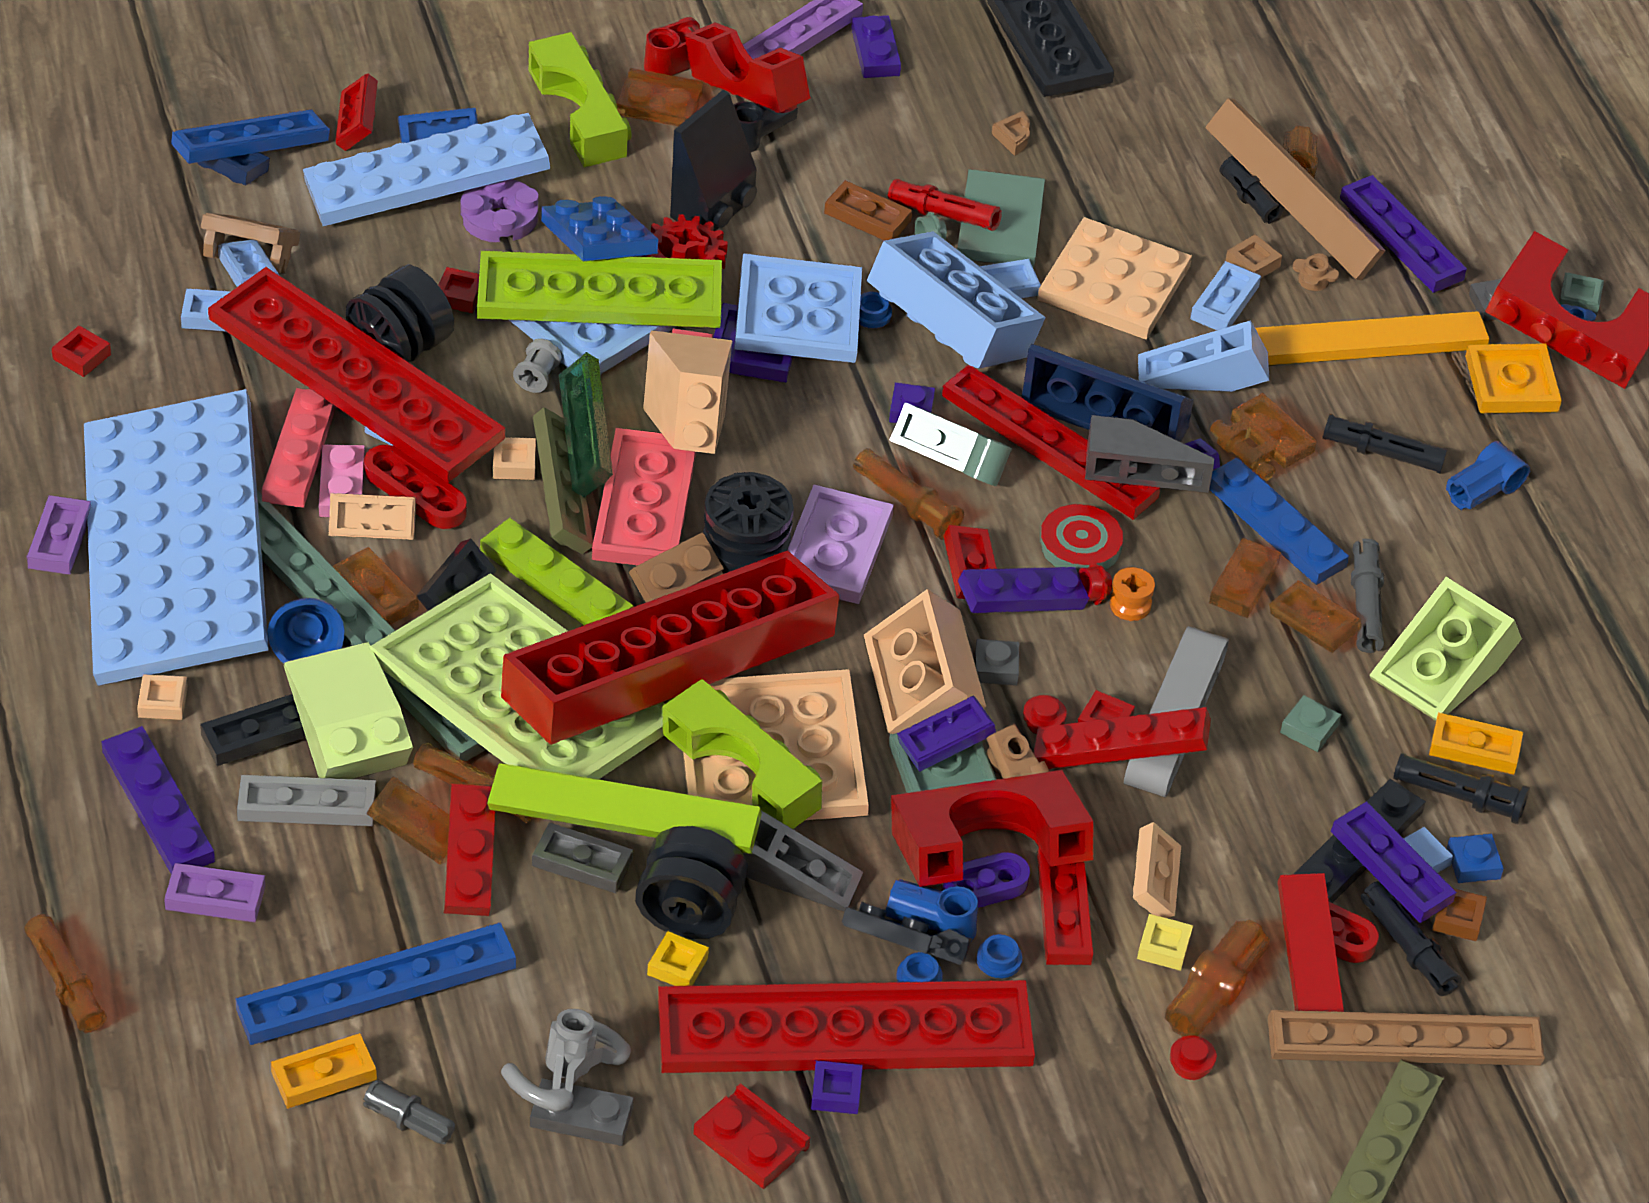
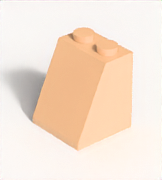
M651 330L643 409L673 449L715 454L725 418L732 340Z

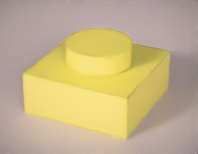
M1149 914L1137 959L1181 971L1193 925Z

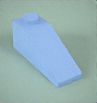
M1250 320L1138 354L1139 381L1161 389L1232 392L1269 381L1268 351Z

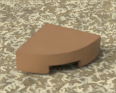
M1021 111L994 123L992 135L1015 156L1022 152L1029 142L1030 120L1026 113Z

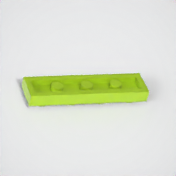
M508 518L480 540V550L486 556L583 625L633 607L627 600L511 518Z

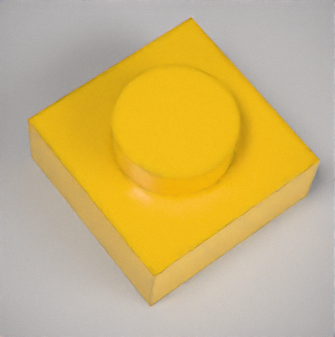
M667 931L648 963L647 975L674 986H692L708 960L709 947Z

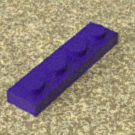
M1373 175L1342 187L1340 200L1433 293L1465 279L1467 268Z
M143 726L101 741L102 753L171 875L175 863L200 867L214 863L215 854L211 844Z

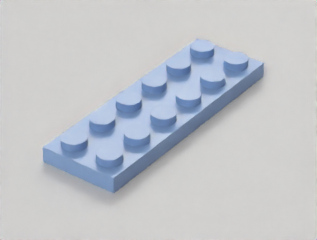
M529 113L510 115L504 119L484 124H474L467 128L444 134H434L428 138L408 143H398L392 147L368 153H358L352 157L332 162H322L316 166L304 168L303 173L322 226H327L550 169V162Z

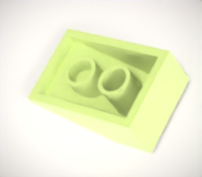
M1445 577L1369 676L1372 680L1436 721L1438 712L1449 714L1494 675L1522 638L1513 618L1453 580Z
M369 642L284 662L283 666L319 778L353 779L407 764L413 745L400 705L374 652L370 650Z

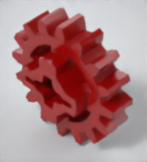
M681 214L678 217V221L673 222L670 218L664 217L663 226L655 223L651 225V233L658 238V254L642 255L641 257L722 260V269H725L728 242L723 240L724 232L722 230L713 231V222L710 221L702 225L700 224L699 216H695L692 221H688Z

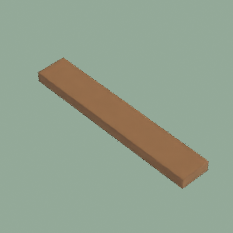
M1227 98L1205 128L1253 176L1256 175L1261 180L1260 183L1356 280H1362L1386 250L1235 99Z
M1271 1010L1268 1015L1271 1059L1400 1062V1060L1408 1063L1540 1066L1545 1060L1540 1017Z

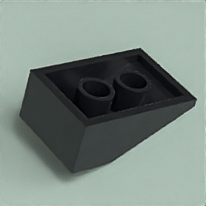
M725 90L719 92L675 128L673 139L670 217L678 221L679 215L683 214L686 220L692 221L695 216H699L700 224L702 225L710 221L714 223L713 231L725 227L731 217L743 207L750 206L757 194V169L731 96Z

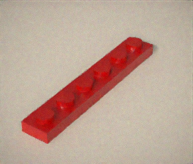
M967 365L943 385L942 397L1132 520L1159 498L1160 487L1086 480L1088 440L973 366Z

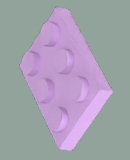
M813 485L788 551L839 594L840 600L859 604L892 519L894 504Z

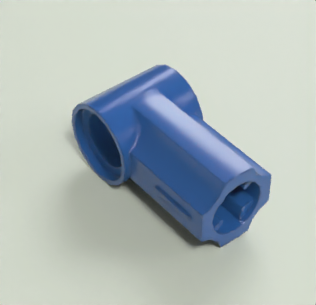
M1495 441L1480 453L1474 464L1449 478L1446 490L1451 497V502L1460 510L1464 508L1472 509L1499 491L1505 494L1515 492L1527 479L1530 467L1500 441Z
M901 879L895 881L886 906V917L903 921L904 916L926 922L930 924L929 929L936 931L937 935L948 929H954L970 937L972 940L975 938L978 900L971 890L965 887L954 886L939 891L926 886L919 887L918 884Z

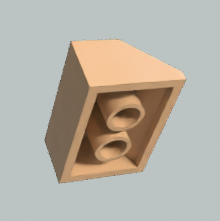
M926 589L864 634L888 733H899L973 695L983 709L986 707L960 609L930 590Z

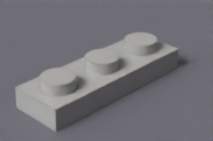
M241 775L237 819L238 821L373 826L376 780Z

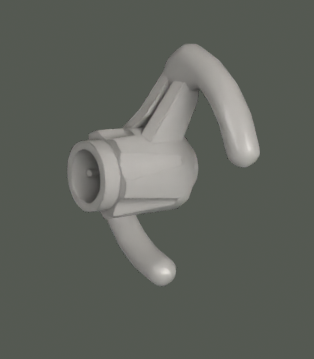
M567 1009L558 1014L557 1020L552 1021L545 1060L547 1067L553 1072L551 1090L542 1089L523 1076L518 1067L513 1063L504 1065L501 1074L510 1088L523 1099L538 1107L559 1112L572 1105L574 1099L572 1093L573 1084L580 1076L587 1074L591 1067L601 1062L614 1065L624 1064L630 1056L631 1048L620 1034L608 1026L595 1021L587 1012L579 1009ZM561 1078H565V1083H561Z

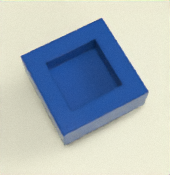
M1492 834L1449 838L1446 849L1453 855L1451 864L1458 883L1501 879L1504 868Z

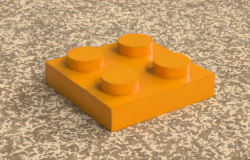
M1546 344L1468 345L1465 357L1480 413L1559 412L1562 400Z

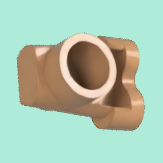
M1015 724L986 738L989 744L986 754L992 769L1001 774L1003 779L1050 772L1045 761L1039 763L1030 749L1027 739L1021 735Z

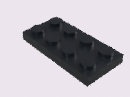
M987 0L988 5L1043 97L1113 83V68L1071 0Z

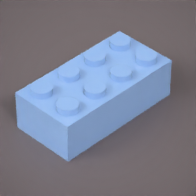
M934 231L883 241L867 279L868 283L879 290L881 297L894 302L907 312L909 319L925 326L935 334V338L940 343L953 348L963 356V360L968 365L978 369L1027 358L1028 349L1031 344H1034L1046 318Z

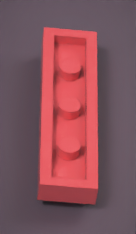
M296 388L262 487V502L304 508L322 453V446L325 444L336 410L335 405L311 389Z

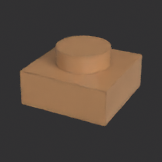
M1254 234L1227 250L1225 261L1261 275V278L1280 268L1282 255Z

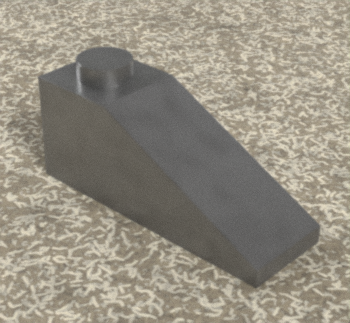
M1092 415L1087 443L1086 480L1209 493L1214 466L1213 457L1135 420Z
M761 811L762 815L752 854L743 853L748 863L747 878L844 912L851 902L863 871Z

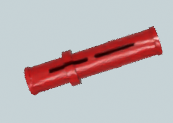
M894 179L888 191L889 200L917 209L919 214L925 216L928 212H933L935 215L979 226L990 231H995L1001 222L1002 210H1000L999 206H992L938 191V188L934 185L926 184L920 186L902 181L901 179Z

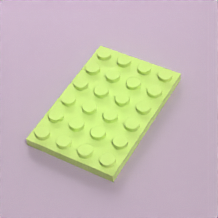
M491 573L370 646V650L374 652L382 670L508 765L599 780L664 736L662 708L665 705L664 702L552 745L534 730L501 698L503 655L565 633L567 630Z

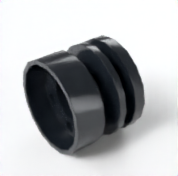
M411 264L400 266L382 278L378 285L370 286L363 294H358L350 299L346 305V320L407 362L415 361L423 351L431 350L446 340L454 331V316L444 292L431 276L421 268Z
M742 472L723 477L710 487L705 499V527L703 533L724 568L722 570L723 574L788 550L791 542L790 532L793 525L794 506L792 495L782 483L768 475Z

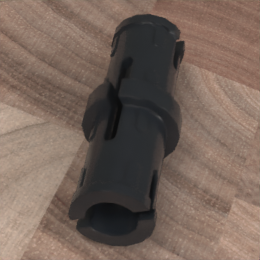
M1234 156L1229 157L1222 163L1219 170L1220 174L1237 190V197L1241 202L1249 204L1264 223H1273L1282 215L1284 207L1260 183L1261 180L1256 175L1253 176Z

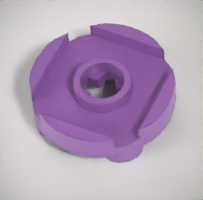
M514 179L466 190L461 197L463 225L470 234L488 242H500V237L513 235V241L521 239L531 233L538 223V193L535 189ZM494 208H505V209H500V210H498V211H496V212L493 211Z

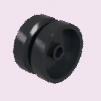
M694 826L672 827L660 832L652 843L647 857V866L642 872L636 888L635 903L641 914L648 921L665 932L669 931L687 939L713 938L723 934L731 925L737 906V897L741 894L747 877L748 863L738 847L729 839L711 830Z

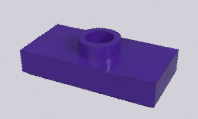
M973 695L897 733L900 745L920 772L996 733L994 722Z

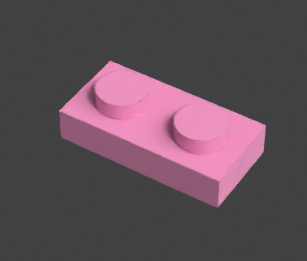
M364 445L322 446L319 517H329L330 493L363 494Z

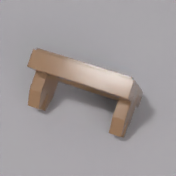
M217 213L203 214L200 227L206 229L203 256L218 258V245L224 243L225 234L273 244L270 261L278 273H285L290 260L292 246H298L301 234L296 229Z

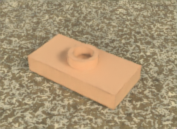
M330 493L329 536L414 540L416 497Z

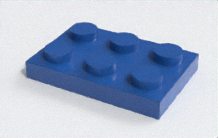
M595 197L592 202L578 203L573 200H559L555 205L542 206L541 221L582 261L658 254V238L612 197Z

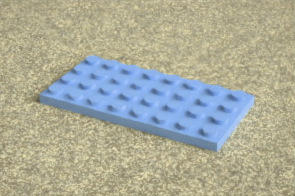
M239 390L84 423L87 501H91L87 524L93 676L97 685L143 677V674L152 675L268 651L251 402L247 390Z

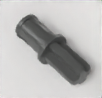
M379 1079L375 1080L365 1093L363 1106L389 1118L396 1123L397 1128L401 1131L410 1128L436 1143L446 1144L455 1130V1123L452 1120L423 1106L419 1096L412 1095L410 1097Z

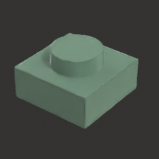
M1303 695L1282 722L1280 733L1319 752L1339 726L1341 714Z

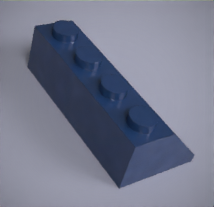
M1031 344L1028 349L1022 398L1049 416L1090 430L1091 417L1094 415L1132 419L1179 442L1182 441L1189 428L1193 399L1042 346Z

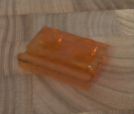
M629 68L628 78L625 79L617 101V111L620 116L679 126L697 111L700 97L703 95L704 81Z

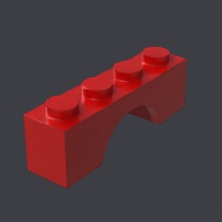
M716 22L684 35L693 78L706 82L710 86L728 91L732 95H738L750 100L755 104L770 108L776 113L793 111L798 104L811 99L803 56L780 47L752 59L744 48L737 30Z

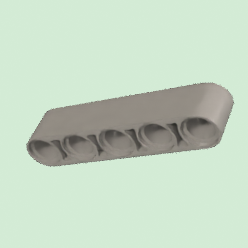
M1187 626L1149 714L1205 707L1221 670L1229 639ZM1185 753L1130 759L1124 777V784L1166 798Z

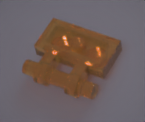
M1264 393L1232 410L1231 421L1234 423L1233 425L1228 426L1219 419L1210 427V432L1218 438L1217 443L1226 452H1233L1246 466L1264 481L1270 480L1276 472V469L1268 463L1269 461L1274 459L1285 469L1314 453L1317 443L1309 433ZM1251 438L1258 446L1252 448L1244 440Z

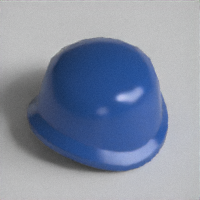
M302 598L280 607L272 616L267 633L273 652L284 663L341 649L345 628L340 613L333 605L317 598Z

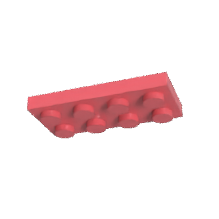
M616 428L592 546V560L640 565L680 544L697 452L673 449L662 433Z

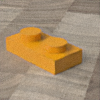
M1438 712L1429 755L1514 775L1523 732Z
M360 1033L271 1061V1073L287 1109L377 1080L376 1067Z

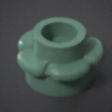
M928 212L926 216L916 219L915 235L934 231L946 240L947 229L943 219H939L933 212Z

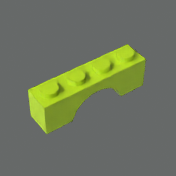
M572 32L530 41L528 71L541 94L565 97L580 106L578 110L570 114V145L582 166L585 168L627 157V141L632 138L630 124L627 118H622L617 111V104L613 94H608L603 87V80L599 70H593L589 63L586 48L583 45L579 46Z
M701 679L662 706L663 735L691 759L711 755L728 756L743 762L755 773L756 777L752 782L753 806H759L761 811L791 829H794L822 809L823 784L817 771L811 766H805L791 754L783 742L774 740L763 731L752 716L744 715L731 704L729 698L721 690H715Z

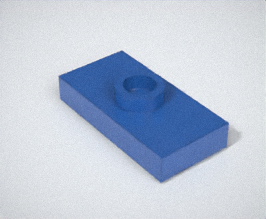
M476 108L398 116L401 143H408L428 138L434 134H444L478 124Z

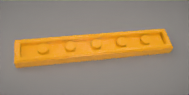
M1479 311L1255 328L1268 351L1269 365L1465 351L1468 345L1489 343V336Z

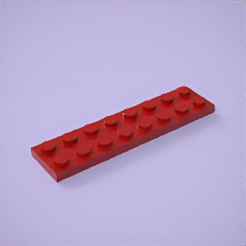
M268 267L263 268L208 307L210 321L447 483L505 439L504 426Z
M1026 980L658 986L661 1073L815 1070L816 1060L863 1065L862 1070L1027 1067L1034 1064L1035 1052Z

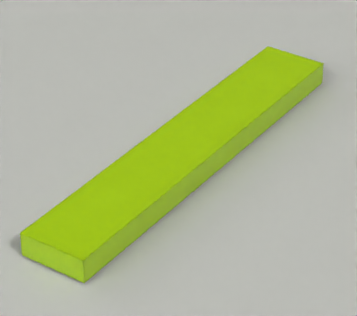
M502 763L498 764L487 802L489 809L494 811L656 838L660 832L672 827L694 826L711 830L729 839L742 853L752 854L762 815L759 806Z

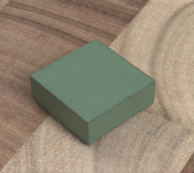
M1565 272L1559 304L1589 309L1597 316L1604 280Z

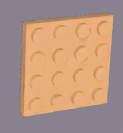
M849 669L724 678L709 684L715 690L724 692L731 704L744 715L752 716L763 731L774 740L783 742L795 758L805 766L808 765L814 768L820 775L823 784L822 809L806 820L868 816L869 804ZM683 752L687 795L752 805V782L756 775L746 764L732 757L721 755L691 759Z

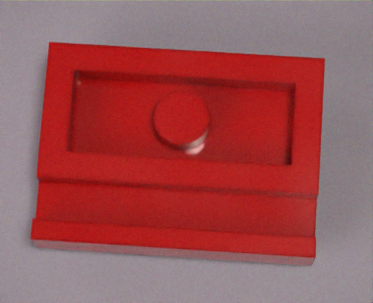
M741 1083L736 1086V1090L729 1097L725 1096L694 1123L693 1134L762 1189L766 1188L786 1170L801 1151H807L810 1146V1137Z

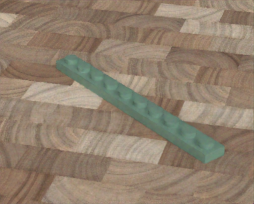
M257 490L262 561L299 599H321L337 609L344 623L343 644L346 647L369 642L371 646L393 633L395 630L270 502H262V494ZM383 670L396 699L460 765L486 750Z

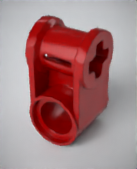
M686 17L678 22L654 28L646 35L644 70L647 74L655 78L664 79L691 68L684 35L700 29V24L694 18Z

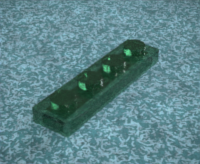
M588 352L559 374L572 491L584 498L598 486L605 484L613 475L599 359Z

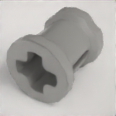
M534 339L526 348L527 356L525 360L518 363L515 367L513 377L521 388L529 392L539 393L547 387L549 383L548 375L551 370L560 364L562 354L560 349L550 341Z

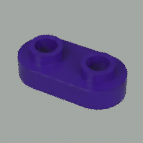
M1003 852L964 862L963 880L943 883L942 891L954 886L965 887L976 895L978 908L1022 895L1028 887L1030 868L1025 859L1014 853Z

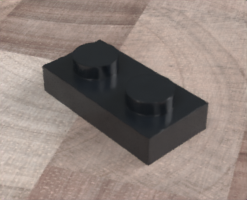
M470 538L459 543L416 597L429 611L491 573L493 575L497 569Z

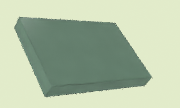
M968 169L964 198L992 206H999L1000 210H1002V217L995 231L961 222L957 250L970 260L1004 263L1029 259L1034 268L1045 179Z

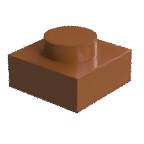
M1453 888L1457 892L1454 901L1436 913L1432 930L1476 942L1487 897Z

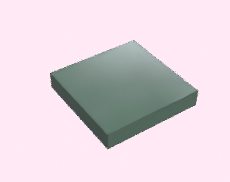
M897 733L890 734L889 747L907 793L997 780L982 741L919 772L900 745Z

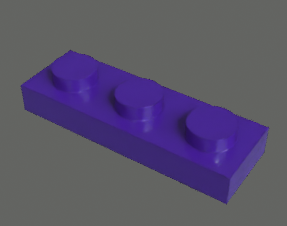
M1075 567L963 570L958 579L971 613L1084 610L1089 600Z
M1367 801L1333 822L1330 832L1419 923L1453 903L1457 892Z

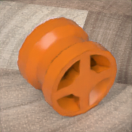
M1136 567L1119 570L1113 579V591L1109 602L1110 609L1116 616L1124 620L1138 621L1145 618L1150 613L1152 606L1151 597L1155 589L1154 578L1147 571Z

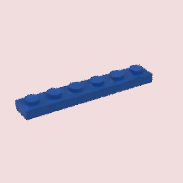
M500 922L235 999L236 1010L249 1044L254 1045L515 969L516 956Z

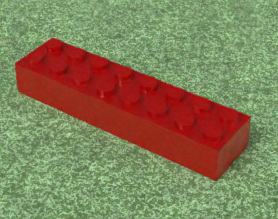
M787 550L503 655L501 698L552 745L672 699L701 679L711 684L833 637L835 635L839 594Z

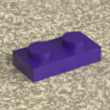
M889 15L852 17L851 30L863 78L900 76L901 62Z

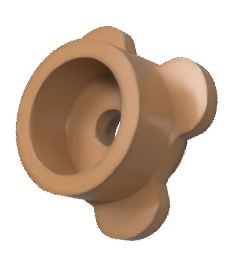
M1320 253L1309 256L1305 260L1296 259L1292 266L1294 271L1299 272L1298 281L1300 285L1311 291L1325 289L1329 282H1335L1338 279L1339 272L1329 265L1328 257Z

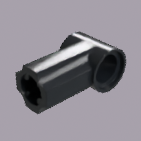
M741 101L734 104L750 152L759 148L763 136L797 119L798 114L797 107L787 113H776L770 108L753 102Z

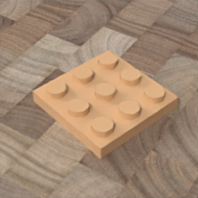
M1083 217L1039 287L1037 300L1147 340L1189 270L1192 255Z

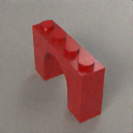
M1534 231L1498 284L1485 312L1625 389L1649 351V293L1638 288L1624 312L1611 321L1592 322L1572 315L1558 303L1551 289V282L1557 275L1569 249Z
M1063 770L891 795L892 835L919 887L963 880V841L961 836L983 829H1007L1029 836L1040 847L1050 867L1093 860V820Z

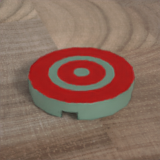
M1083 504L1062 506L1049 513L1041 525L1040 543L1042 545V553L1055 567H1075L1077 572H1079L1081 568H1088L1091 564L1096 563L1103 566L1106 570L1116 563L1121 554L1123 531L1118 521L1105 510Z

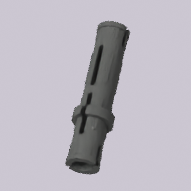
M1365 538L1362 539L1363 552H1361L1359 540L1353 544L1354 570L1351 573L1350 580L1351 585L1355 589L1356 646L1362 652L1374 653L1373 639L1375 640L1377 651L1381 650L1384 646L1381 610V588L1384 585V573H1381L1379 566V543L1373 539Z

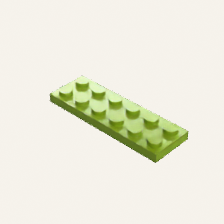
M481 251L477 319L720 328L722 260L621 257L582 261L576 254Z

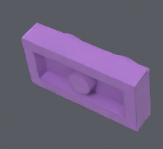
M49 495L27 555L28 569L71 574L88 525L87 518L91 508V501Z
M175 863L164 898L165 910L256 922L265 890V875Z

